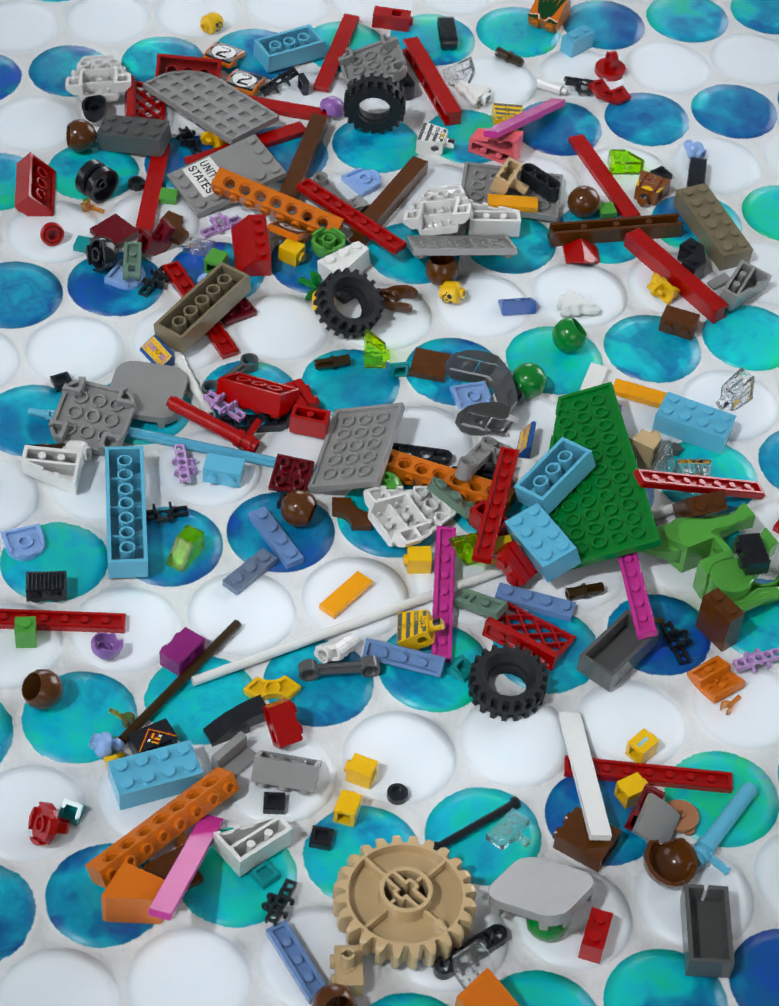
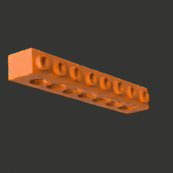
M219 167L211 183L212 191L216 195H223L234 203H242L248 209H256L261 214L275 217L279 222H287L292 227L306 230L311 235L315 230L322 228L320 227L321 224L327 225L326 230H331V227L342 231L344 227V219L222 167ZM229 185L234 186L233 188H227ZM249 192L248 195H243L242 193ZM259 198L265 199L262 202L258 201ZM280 205L279 208H274L273 206ZM290 211L296 212L293 215L289 214ZM305 218H311L312 220H310V221H305L304 219H305Z
M394 449L391 450L385 471L396 474L402 483L410 486H428L429 481L435 476L438 479L444 480L452 490L458 491L466 501H473L475 504L483 499L487 501L492 480L473 475L470 481L459 480L455 477V468ZM512 486L504 511L505 516L508 515L515 497V489Z
M216 767L85 864L92 882L106 889L124 861L138 867L240 789L233 772Z

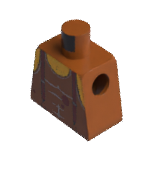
M642 170L636 184L634 198L641 206L646 205V203L656 206L669 193L671 180Z

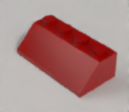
M157 53L155 77L167 72L190 70L209 73L221 79L223 62L220 59Z
M31 152L17 163L14 207L26 216H53L56 171Z
M266 214L247 215L231 228L235 268L249 276H271V252Z
M234 372L218 378L216 394L222 395L223 392L226 393L224 401L229 404L231 402L234 403V400L238 401V408L252 409L255 413L270 414L272 418H280L289 413L300 393V389L242 372Z

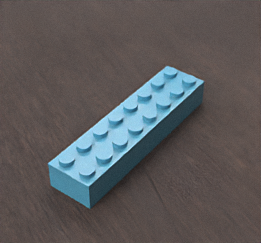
M143 446L105 447L108 578L148 577Z

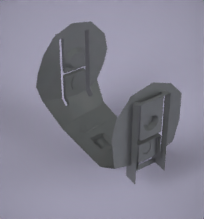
M465 350L454 353L445 364V372L451 379L464 382L485 381L487 386L493 389L497 402H483L467 406L457 414L455 424L461 432L469 435L483 436L495 433L510 437L509 428L513 422L519 423L518 417L513 416L512 413L515 407L522 405L525 401V395L522 390H520L518 395L516 394L510 369L499 356L489 352ZM508 421L509 424L507 425V427H503Z

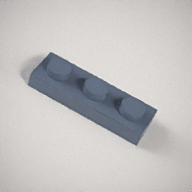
M262 548L224 578L222 586L237 596L277 563V557Z

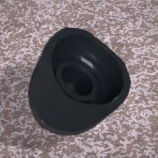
M88 96L82 101L81 107L88 121L96 123L104 116L107 109L104 96Z

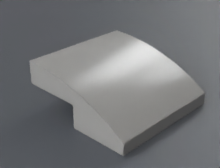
M650 793L647 795L632 832L646 840V844L650 840L668 842L681 815L664 800Z

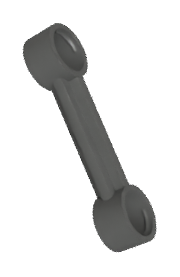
M253 353L243 354L240 358V364L223 376L234 372H256L258 370V356ZM218 379L216 381L207 380L203 382V394L209 393L207 389H214L215 391L213 392L216 393Z
M374 655L364 656L355 662L318 664L316 660L306 659L298 664L299 678L303 681H314L319 675L361 673L362 676L370 678L377 676L381 671L379 658Z

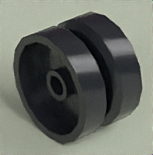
M93 159L86 162L80 168L75 179V187L77 191L87 196L93 202L103 203L114 194L119 182L118 174L101 161Z

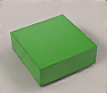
M161 188L159 203L176 205L178 189Z
M613 202L600 203L598 214L601 219L617 217V211Z

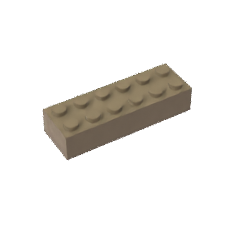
M706 183L676 190L673 202L674 207L699 243L704 245V250L719 271L737 267L741 260L750 263L753 252L752 246Z
M220 262L153 324L155 335L165 345L184 354L251 291L249 275L224 262Z

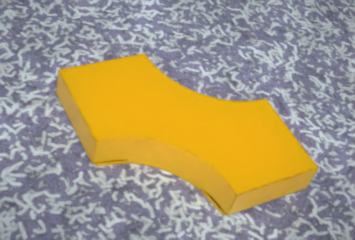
M286 675L276 680H265L257 676L243 688V694L250 699L261 695L264 701L267 699L282 700L284 698L291 700L301 691V685Z

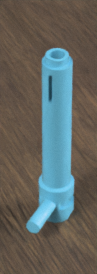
M751 782L744 783L705 835L696 841L693 849L698 858V868L705 866L709 862L725 875L731 870L714 854L719 843L756 796L757 787Z

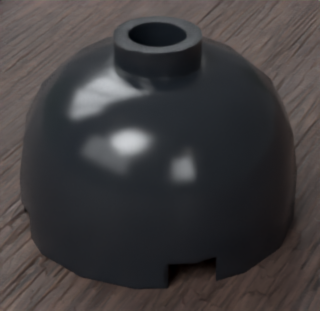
M98 236L90 238V245L86 246V257L88 264L96 268L92 270L103 272L113 268L119 256L116 244L107 237Z

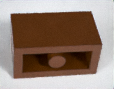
M666 305L660 319L658 331L692 341L698 327L700 314Z

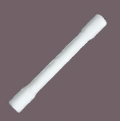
M179 351L175 352L174 362L177 368L186 373L187 384L196 398L200 409L215 417V411L211 410V404L203 399L204 394L190 371L183 354Z

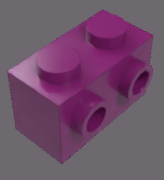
M184 627L174 635L167 645L160 649V665L179 676L205 650V638Z

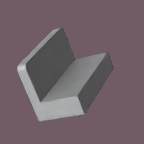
M240 731L211 756V769L214 770L216 767L233 772L235 778L254 762V756L257 754L247 746V735Z

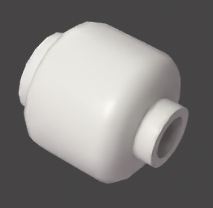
M70 440L62 448L82 451L83 465L92 456L91 447L85 441Z

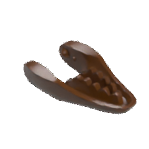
M395 285L382 288L379 293V297H384V301L381 304L385 306L384 308L400 313H410L413 307L408 303L398 302L402 298L412 299L418 296L417 289L409 285Z

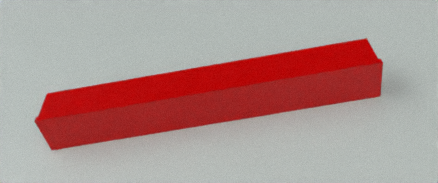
M418 36L403 39L406 49H402V52L445 126L459 125L461 123L462 111Z
M637 228L626 233L623 246L650 270L661 277H665L673 287L676 286L680 290L679 295L711 323L715 324L726 318L724 311L728 308L729 304L644 231Z

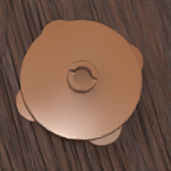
M685 800L666 802L681 815L674 832L684 833L686 836L694 835L699 821L697 808Z

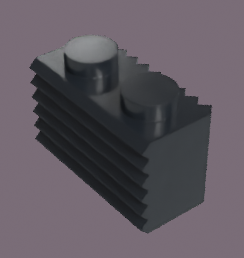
M760 533L736 535L735 542L732 543V550L734 554L738 555V566L740 569L743 568L744 574L751 576L752 574L768 573L771 559H769Z
M67 571L26 572V601L38 603L41 601L60 602L67 600Z

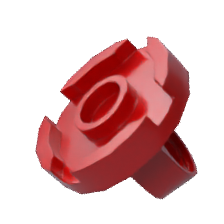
M613 50L607 51L605 58L599 59L596 62L594 71L599 78L604 77L607 78V81H618L625 75L626 67L622 61L618 60L617 51Z
M40 801L38 802L40 805L38 807L34 806L30 813L28 829H32L33 837H30V840L34 845L48 846L54 840L56 833H69L71 821L58 817L56 807L52 803Z

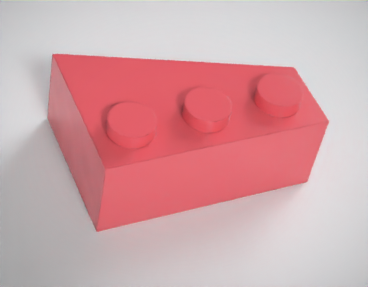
M477 128L469 138L468 152L504 164L508 157L516 161L520 158L524 131L514 130L500 138L484 137L485 128Z

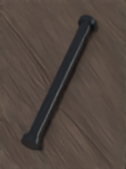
M514 796L510 798L508 803L439 842L435 841L434 850L437 851L441 847L447 848L509 811L521 808L520 800Z

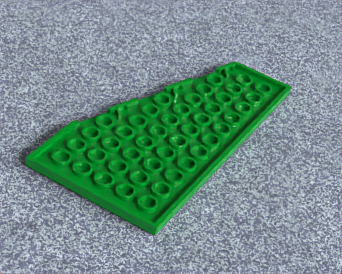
M612 382L559 396L549 450L564 437L592 450L596 465L549 514L550 518L578 550L581 564L571 570L662 545L645 488L639 486L633 474L638 469V465Z

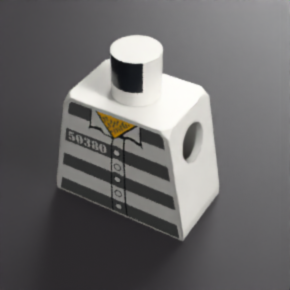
M423 122L416 141L415 153L440 156L443 154L444 148L454 149L456 140L447 138L448 130L446 128Z

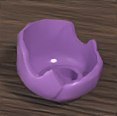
M334 96L322 99L320 102L321 111L325 109L327 115L332 117L344 116V103L341 99Z
M99 632L91 639V649L100 659L110 660L120 654L124 641L123 639L118 640L115 633Z

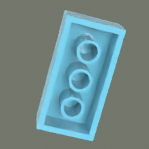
M309 24L255 39L254 56L268 73L324 57L325 41Z
M667 392L655 414L652 430H657L662 434L722 454L733 432L737 416Z
M562 437L514 485L518 501L529 507L538 502L549 515L596 466L592 450Z
M538 502L504 521L512 541L515 540L547 583L581 564L575 545Z
M190 740L107 762L108 778L120 810L179 795L203 778L202 769Z

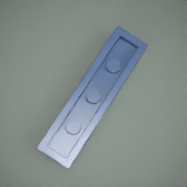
M265 506L248 513L250 522L286 569L304 562L303 555Z
M501 582L495 598L508 601L524 610L571 622L576 602Z
M369 637L366 638L362 657L374 655L379 658L381 663L439 678L442 676L446 659L443 656Z
M286 920L278 923L276 927L267 928V937L309 1005L312 1004L313 996L326 983Z

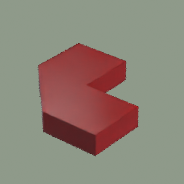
M603 78L593 81L588 85L597 99L617 106L630 101L632 98L623 85L610 90Z

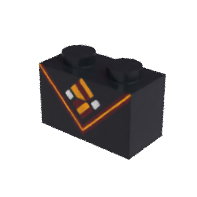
M166 718L128 734V747L133 755L178 743V736Z

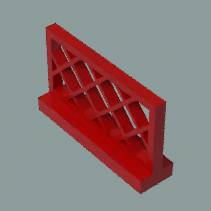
M131 75V86L125 91V116L165 120V103L154 95L148 97L146 90H139L137 87L143 88L144 82L134 81V76ZM141 96L144 100L141 101L137 97ZM154 99H158L160 102L156 103ZM141 106L144 110L140 111L137 107ZM154 109H157V110H159L160 112H159V113H156V112L153 111V110H154Z
M508 601V610L514 612V615H507L505 611L498 620L490 616L485 620L483 636L502 646L504 643H508L509 648H515V645H520V650L525 651L527 648L530 649V655L532 657L538 655L540 657L539 664L544 663L549 671L555 668L556 662L576 639V636ZM510 620H518L519 624H510ZM523 620H529L532 623L524 624ZM527 629H535L536 633H528ZM540 629H547L550 632L541 633ZM544 638H552L554 642H545ZM558 638H564L568 641L559 642Z

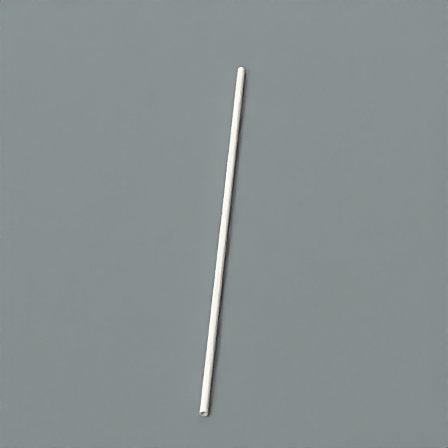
M672 504L652 511L654 520L674 513ZM494 567L454 582V592L504 575L502 570ZM433 590L191 677L193 686L203 684L433 600Z

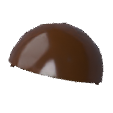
M674 838L668 842L650 840L643 854L644 867L648 876L658 885L667 888H679L684 886V884H688L694 878L698 868L697 855L693 847L684 838Z

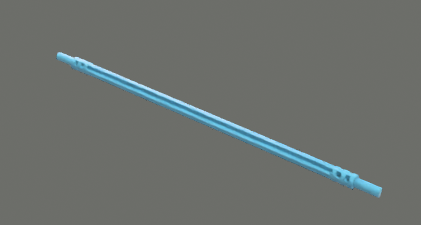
M30 407L28 409V415L42 417L47 421H50L55 411L49 409L47 411ZM129 427L126 435L128 438L174 447V444H184L185 450L243 458L247 463L274 468L276 457L134 427Z

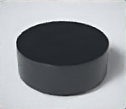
M133 176L129 178L128 188L130 190L141 191L144 189L145 180L142 177Z
M394 783L388 787L387 800L390 803L402 805L407 801L408 789L405 785Z

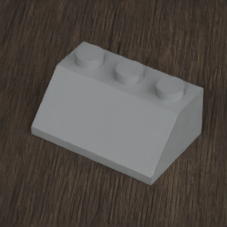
M259 750L254 756L251 782H256L255 785L259 787L274 785L277 786L276 789L282 791H289V788L297 789L298 793L309 795L310 792L316 790L322 760Z

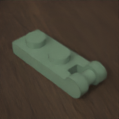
M124 242L123 280H141L142 242Z
M433 476L426 488L462 517L469 519L470 508L476 504L473 501H466L458 491L449 488L444 480Z
M464 588L459 593L460 596H456L453 599V606L456 609L464 608L487 617L490 616L496 620L508 609L506 601Z

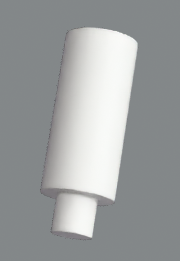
M539 77L537 80L536 88L557 95H561V93L566 95L568 89L564 88V85L543 77Z

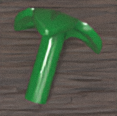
M315 271L310 272L311 280L300 277L298 280L299 284L312 288L305 296L307 301L312 300L313 292L318 290L322 282L321 275Z

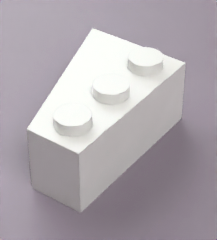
M468 199L472 205L471 216L467 220L468 235H507L508 237H519L521 226L520 210L498 206V208L491 207L486 202L478 204L474 203L472 199Z
M356 241L318 260V273L321 275L322 281L337 269H340L341 272L345 268H349L350 272L357 269L359 274H361L370 265L369 248Z
M24 445L21 458L23 474L77 495L83 468L82 451Z
M278 814L253 821L251 825L235 826L233 830L222 833L220 831L213 832V848L240 877L292 844L293 828Z

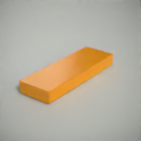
M501 194L487 195L488 206L496 208L503 206L522 212H538V197Z
M617 378L613 384L616 396L656 408L660 407L667 394L663 391Z
M357 571L321 602L319 609L335 619L373 585V581Z

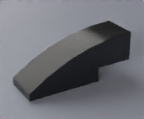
M261 695L233 707L203 729L212 747L231 740L240 731L247 734L250 732V727L266 721L262 706H265L266 703Z

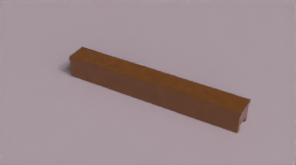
M312 113L287 172V177L280 189L281 193L299 200L301 192L296 190V185L308 178L328 129L327 115Z
M413 156L363 214L383 226L427 175L428 161ZM352 226L350 227V231L353 232V235L349 238L350 242L359 241L366 245L371 240Z
M679 213L554 222L549 225L547 237L551 247L563 246L579 238L592 244L620 242L625 240L627 232L629 233L637 228H640L652 239L681 237L683 223L679 221Z

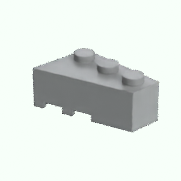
M741 260L719 297L729 304L726 309L733 311L764 291L772 275Z

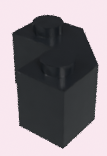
M690 237L680 244L677 260L698 279H701L706 265L704 245Z

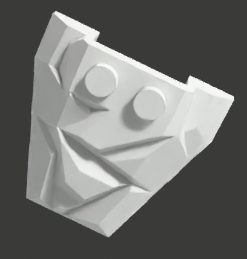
M116 54L83 56L76 65L77 70H72V76L66 78L65 85L66 90L72 95H77L81 101L88 96L102 95L106 98V102L110 103L117 101L120 92H125L131 86V74L127 73L125 66L122 67V63Z
M461 184L428 187L420 195V202L418 204L414 202L412 204L413 209L405 212L403 224L411 229H416L420 235H452L457 233L460 225L469 219L472 205L469 203L468 197L465 196Z
M380 485V487L365 489L363 492L365 504L369 508L368 519L388 546L396 545L397 547L405 548L421 543L436 531L437 526H443L455 517L457 512L426 489L427 486H413V489H403V486H396V489H386V486Z

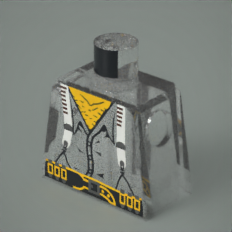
M741 367L722 385L720 399L716 401L717 407L721 410L727 407L731 411H736L753 399L755 377Z
M676 459L673 472L712 477V459ZM682 491L684 494H693V497L703 495L702 493Z

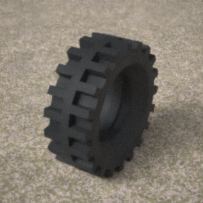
M370 73L369 77L363 74L360 80L354 78L353 84L349 83L347 85L343 105L345 118L348 117L349 124L354 123L356 130L362 128L363 133L371 131V134H375V131H380V134H384L385 130L388 129L391 132L393 131V126L398 127L400 126V121L403 122L406 109V94H404L403 87L399 88L398 81L392 82V77L384 78L381 73L379 76H374V73ZM378 98L385 101L390 108L383 113H369L364 111L359 104L365 99Z
M345 268L342 272L340 269H337L334 273L331 272L314 294L316 299L313 301V305L318 306L314 312L316 315L320 314L319 322H325L327 324L326 330L333 329L335 336L341 333L345 339H348L350 335H352L353 339L358 338L360 334L364 336L381 319V313L385 307L381 305L384 297H379L381 289H376L374 286L376 282L374 280L369 281L366 273L360 275L357 269L353 272H350L349 268ZM346 292L354 296L361 306V315L357 318H349L341 314L334 304L333 298L335 293Z
M504 643L503 648L492 645L491 651H488L486 648L483 649L481 656H475L474 663L471 664L468 694L469 697H473V705L479 704L481 713L488 711L490 718L494 719L497 715L501 717V721H506L507 717H512L513 721H518L521 715L526 719L529 717L530 711L535 714L538 711V706L543 704L548 679V672H545V664H539L540 657L538 655L532 657L530 655L531 650L528 648L525 651L520 650V645H515V648H509L508 643ZM498 674H512L525 683L526 690L515 696L501 695L489 686L488 681Z

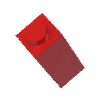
M375 6L372 27L409 32V27L413 26L414 17H411V10Z

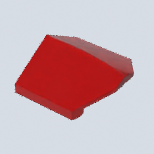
M582 238L563 245L566 264L570 262H596V264H599L600 262L597 246Z

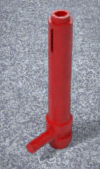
M176 396L169 397L166 403L169 410L228 440L237 448L241 447L244 451L253 453L258 449L260 441L254 434L262 424V420L259 418L255 419L246 432L243 429L239 430Z

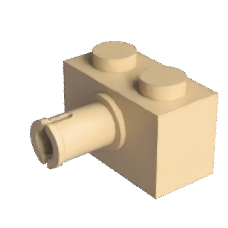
M508 157L495 176L489 190L496 194L505 195L509 188H513L525 195L530 186L517 179L523 164Z
M642 429L638 435L635 434L632 437L630 443L638 469L652 470L656 465L662 440L659 431L652 430L648 432Z
M334 945V954L329 955V967L334 968V975H330V983L345 985L351 989L355 997H363V961L359 945Z

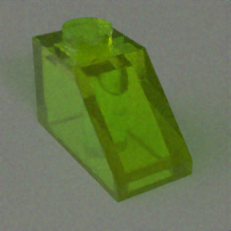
M609 149L607 163L612 175H640L645 161L626 149Z
M365 330L364 368H386V361L390 360V351L386 350V343L370 330Z
M187 524L176 537L166 565L183 573L204 548V532Z
M478 532L449 538L450 544L465 566L480 563L472 561Z

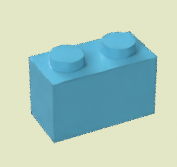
M583 24L562 35L560 51L572 58L593 47L595 31Z
M207 453L203 466V482L240 488L245 472V459Z

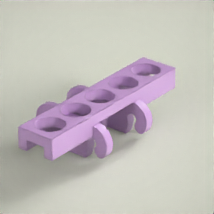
M219 213L214 218L210 216L209 222H211L212 226L200 230V234L205 239L231 229L242 219H239L238 215L229 218L222 213ZM220 219L223 223L218 225L217 220Z
M209 390L208 394L203 395V399L211 404L210 409L218 410L220 416L227 414L239 423L246 418V413L236 407L238 401L234 400V403L231 402L229 404L224 401L226 393L223 392L222 395H217Z
M174 444L175 458L172 459V464L175 465L177 462L178 468L174 471V476H179L180 484L182 482L190 483V474L198 472V468L194 466L197 461L195 458L186 457L184 444Z
M779 647L761 652L759 648H755V652L751 653L744 651L743 657L733 660L732 665H735L737 672L749 669L752 674L756 672L754 665L763 664L766 666V669H770V663L779 660V656L774 655L779 653Z

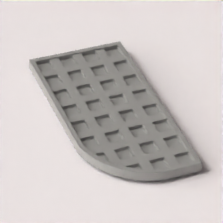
M190 70L172 71L143 83L144 90L230 145L279 121L278 114L219 77L209 73Z

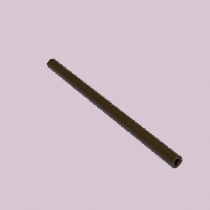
M234 620L118 737L124 742V745L128 743V734L141 729L242 627L238 620Z

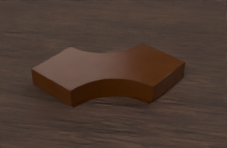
M168 211L162 218L167 219L175 228L169 241L180 246L189 237V232L182 227L183 216Z
M332 497L333 517L344 519L349 523L352 531H371L368 512L357 508L353 504L351 497Z

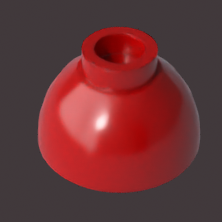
M55 222L46 223L40 231L41 240L48 246L60 244L64 238L62 226Z

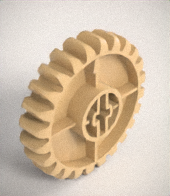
M393 835L392 843L389 844L383 838L376 839L374 849L366 844L361 846L360 854H351L347 858V866L341 867L338 871L337 882H335L333 887L332 908L333 915L337 917V928L339 932L346 933L345 941L348 945L359 944L362 957H366L371 953L375 954V964L381 965L388 959L392 969H399L401 962H406L408 968L414 970L417 969L418 961L422 960L426 966H433L436 955L447 959L450 957L451 948L456 947L459 949L463 945L464 936H468L472 931L473 920L477 910L475 902L477 892L475 886L471 885L472 877L469 871L461 870L462 861L459 858L448 859L450 850L446 847H441L437 851L434 850V841L426 840L421 845L418 844L417 836L412 835L409 837L408 842H403L399 835Z

